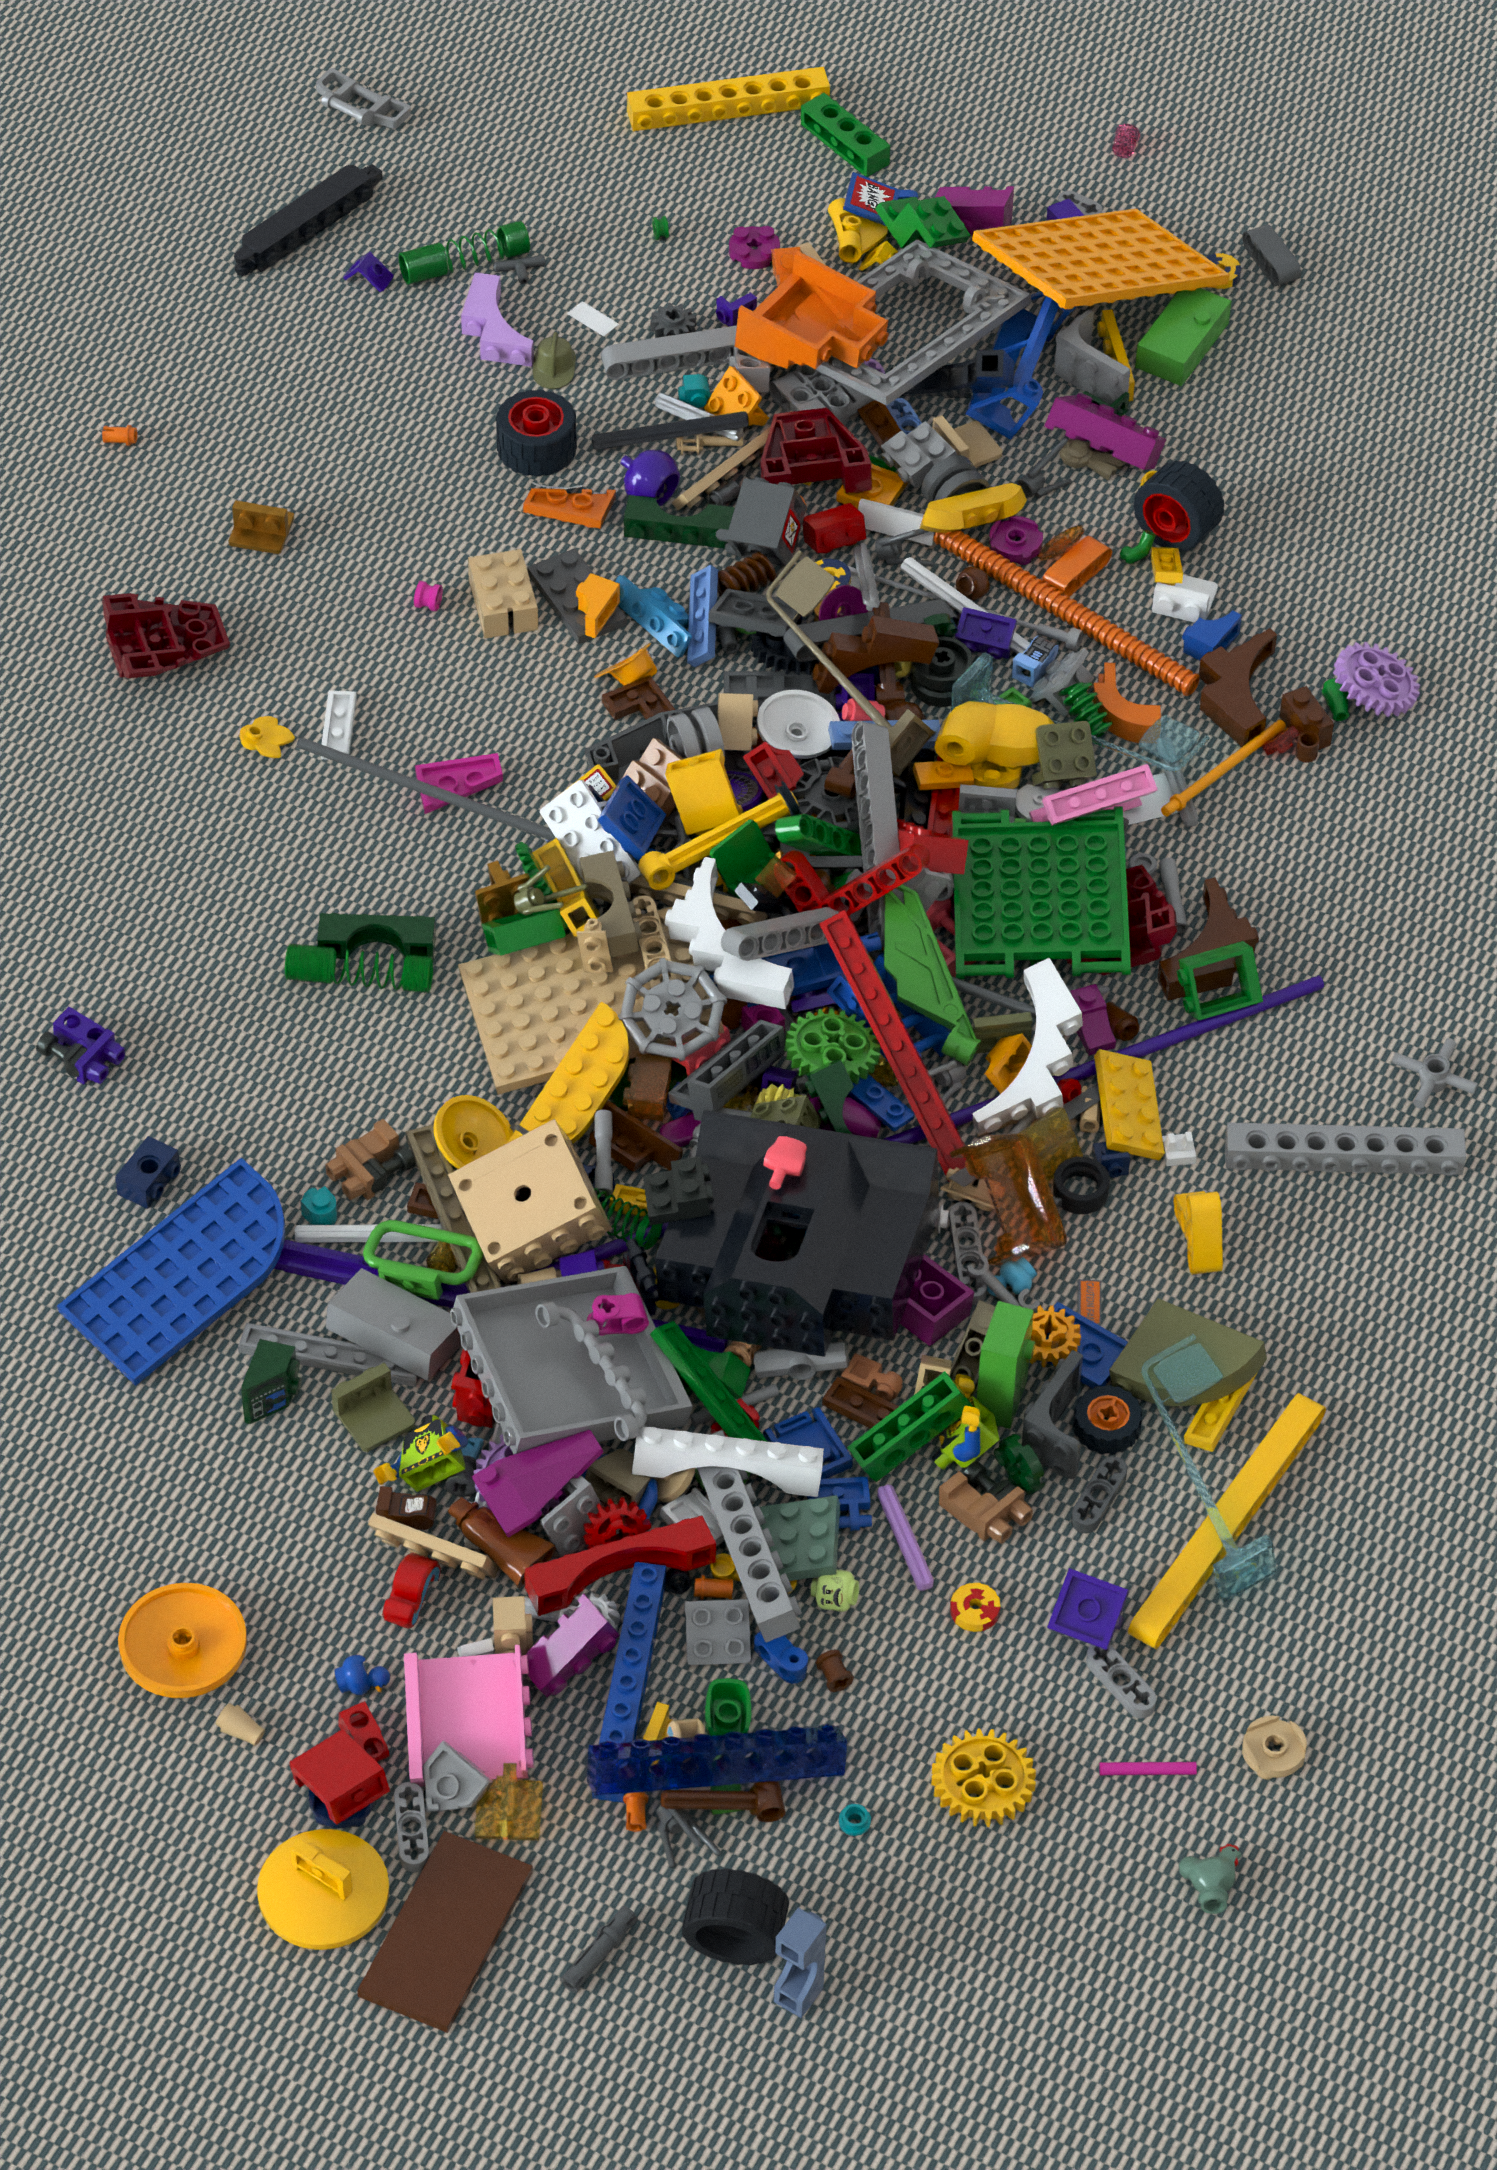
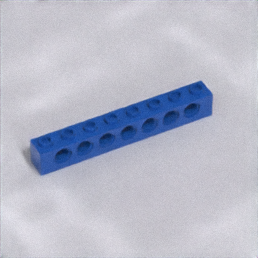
M635 1562L592 1776V1799L624 1803L623 1796L626 1794L665 1595L666 1566L642 1562Z

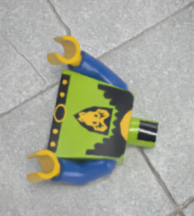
M957 1374L954 1381L973 1407L965 1405L962 1416L939 1433L941 1448L932 1456L935 1464L943 1470L953 1461L962 1468L968 1467L1000 1440L994 1414L974 1396H971L975 1384L968 1375Z
M427 1415L421 1420L422 1427L408 1433L404 1437L402 1452L397 1462L393 1465L384 1463L376 1467L373 1473L379 1485L384 1484L388 1480L395 1481L402 1478L416 1492H419L465 1469L461 1449L467 1446V1437L455 1426H448L437 1416Z

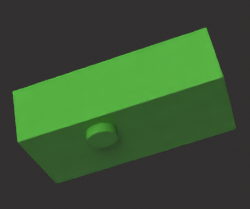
M1197 288L1195 291H1178L1137 344L1135 368L1182 386L1229 324L1232 301L1201 288Z
M998 1301L981 1347L977 1400L994 1414L997 1426L1011 1429L1027 1383L1029 1359H1032L1036 1344L1035 1341L1031 1340L1034 1310Z

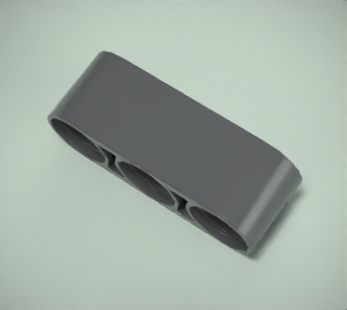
M1269 224L1243 233L1242 240L1245 249L1274 286H1279L1301 277L1299 262Z

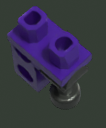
M69 1006L53 1022L54 1034L49 1031L45 1032L40 1037L36 1046V1051L44 1056L53 1054L62 1060L66 1072L77 1077V1081L83 1085L88 1080L101 1084L109 1074L108 1066L104 1065V1063L108 1060L115 1065H119L125 1058V1048L115 1042L114 1032L103 1028ZM67 1043L71 1045V1048H68L64 1045Z

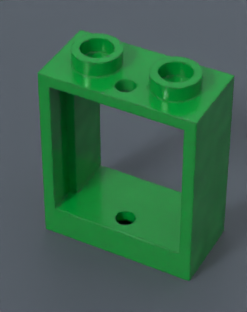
M559 909L534 912L526 916L517 913L481 924L488 951L500 956L566 937L564 929L568 928Z
M1244 941L1178 960L1180 969L1177 970V977L1185 992V997L1182 998L1183 1006L1186 1013L1198 1021L1263 1002L1253 947ZM1235 957L1241 992L1199 1003L1193 969Z

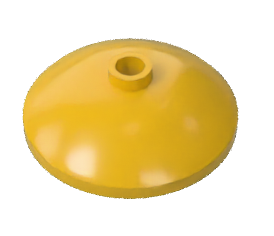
M460 1095L449 1099L440 1107L434 1119L436 1143L443 1156L457 1169L507 1144L513 1135V1130L510 1128L511 1125L507 1118L496 1106L485 1099L472 1095Z

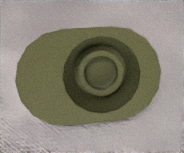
M554 332L552 337L543 339L539 343L534 355L533 379L538 385L547 389H560L568 385L572 381L575 372V352L572 350L570 343L566 339L559 337L557 332Z

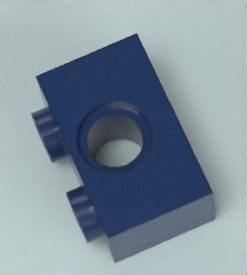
M147 1136L115 1176L117 1195L148 1209L154 1200H158L162 1196L164 1188L171 1179L174 1180L178 1176L181 1169L178 1150Z

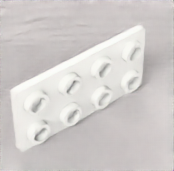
M578 780L540 810V814L554 836L560 841L583 881L580 858L613 850L616 861L622 860L625 877L621 878L622 882L627 881L629 885L642 875L638 864L632 855L626 853L621 844L611 834L605 832L597 821L608 801L597 802L585 781ZM594 898L599 905L604 904V900Z

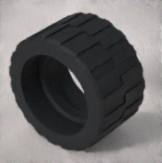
M725 1868L705 1871L693 1880L682 1925V1936L694 1950L721 1962L736 1965L766 1963L777 1955L775 1954L776 1936L785 1926L789 1908L788 1896L781 1887L774 1884L771 1880L755 1873Z

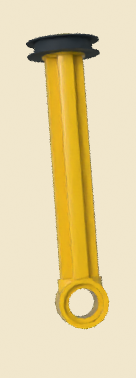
M781 781V787L775 785L777 796L666 854L658 851L646 853L639 860V871L652 889L664 890L674 882L675 873L709 856L713 847L747 820H754L761 829L786 815L801 814L794 794L789 790L784 781Z

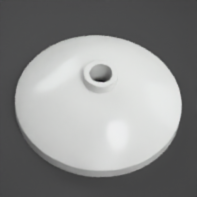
M785 690L771 695L762 703L758 711L757 730L762 740L772 747L790 750L794 758L808 759L820 756L832 748L828 731L830 721H840L834 707L819 695L804 690Z

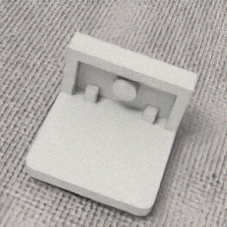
M1183 575L1182 584L1176 583L1175 586L1157 582L1154 589L1152 612L1190 622H1196L1199 617L1207 620L1218 585L1215 582Z

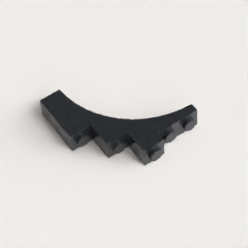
M977 350L975 358L940 367L901 396L971 398V393H992V388H1013L1014 361L1004 350Z

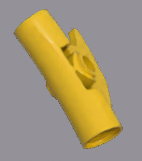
M839 198L830 203L828 213L836 229L840 259L847 263H854L864 253L873 249L886 238L888 228L843 210L845 199Z

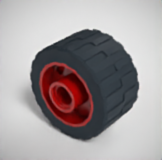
M526 390L507 398L500 405L499 411L496 414L497 451L500 460L503 461L506 467L523 475L541 476L559 472L571 463L577 449L576 413L566 398L551 391Z
M1177 460L1166 463L1138 489L1133 502L1134 514L1141 529L1155 533L1154 543L1166 548H1178L1179 552H1186L1197 546L1221 522L1225 511L1222 493L1214 479L1206 471L1200 469L1199 466L1190 464L1187 461Z

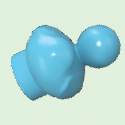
M1021 1257L1016 1262L1006 1261L1000 1267V1275L994 1276L1005 1288L1008 1284L1013 1292L1019 1295L1022 1290L1031 1289L1032 1279L1037 1276V1272L1024 1257ZM987 1286L988 1293L993 1296H996L995 1293Z

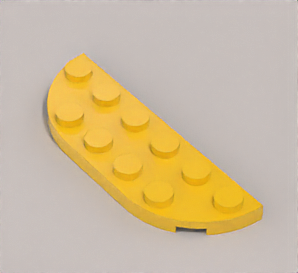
M602 1001L599 1003L519 1124L524 1129L530 1132L555 1119L572 1143H575L593 1123L595 1112L602 1109L623 1077L630 1054L625 1026L622 1020H619L616 1012ZM515 1130L507 1143L519 1138L523 1134Z

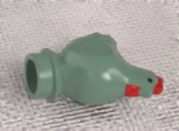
M1226 1844V1846L1220 1847V1854L1218 1856L1204 1859L1188 1856L1179 1862L1181 1876L1184 1879H1189L1193 1887L1200 1892L1198 1901L1201 1904V1909L1206 1913L1217 1914L1227 1908L1229 1898L1227 1891L1233 1887L1236 1881L1235 1867L1238 1865V1859L1242 1856L1236 1845Z

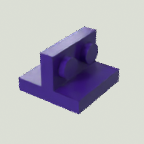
M1069 1568L1047 1628L1108 1651L1115 1629L1120 1630L1124 1618L1121 1616L1129 1590Z

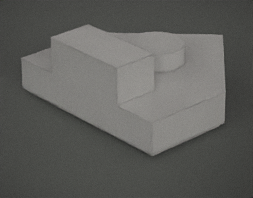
M442 1741L423 1765V1778L425 1779L426 1812L474 1808L493 1784V1781L465 1755L456 1751L446 1741Z

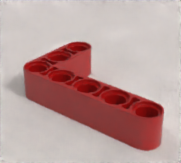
M921 844L910 845L832 893L828 892L803 853L797 850L788 851L775 864L774 873L799 913L829 907L838 912L846 910L850 916L917 876L928 865L930 853ZM909 855L914 856L918 860L919 865L912 864L909 860ZM786 862L792 863L795 871L789 870ZM886 869L893 871L896 879L890 878L886 873ZM863 883L869 884L873 892L866 891ZM802 886L807 887L810 890L811 895L805 894L802 890ZM840 897H845L849 901L850 906L844 905Z

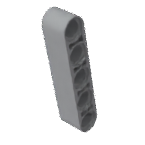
M829 907L732 927L724 932L721 938V947L725 952L744 961L826 944L828 941L819 923L839 912Z

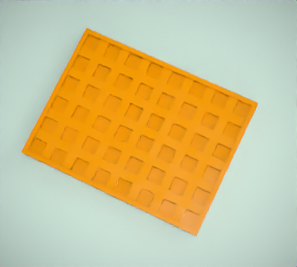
M1138 209L976 230L972 241L978 244L983 251L989 252L997 258L998 262L1004 263L1012 269L1013 273L1027 280L1028 284L1038 288L1043 292V295L1050 297L1064 309H1073L1076 306L1083 305L1093 306L1096 303L1103 302L1114 303L1116 300L1123 299L1134 300L1136 297L1143 296L1154 297L1156 294L1163 293L1175 294L1176 291L1183 290L1195 291L1197 288L1203 287L1215 288L1217 285L1228 284L1230 274Z

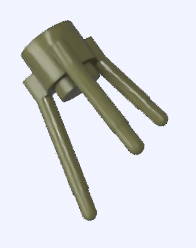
M546 865L526 883L518 886L519 892L514 895V904L517 910L525 916L534 912L562 908L564 906L562 902L543 903L586 890L588 885L582 884L544 896L540 889L531 886L551 869L549 865Z

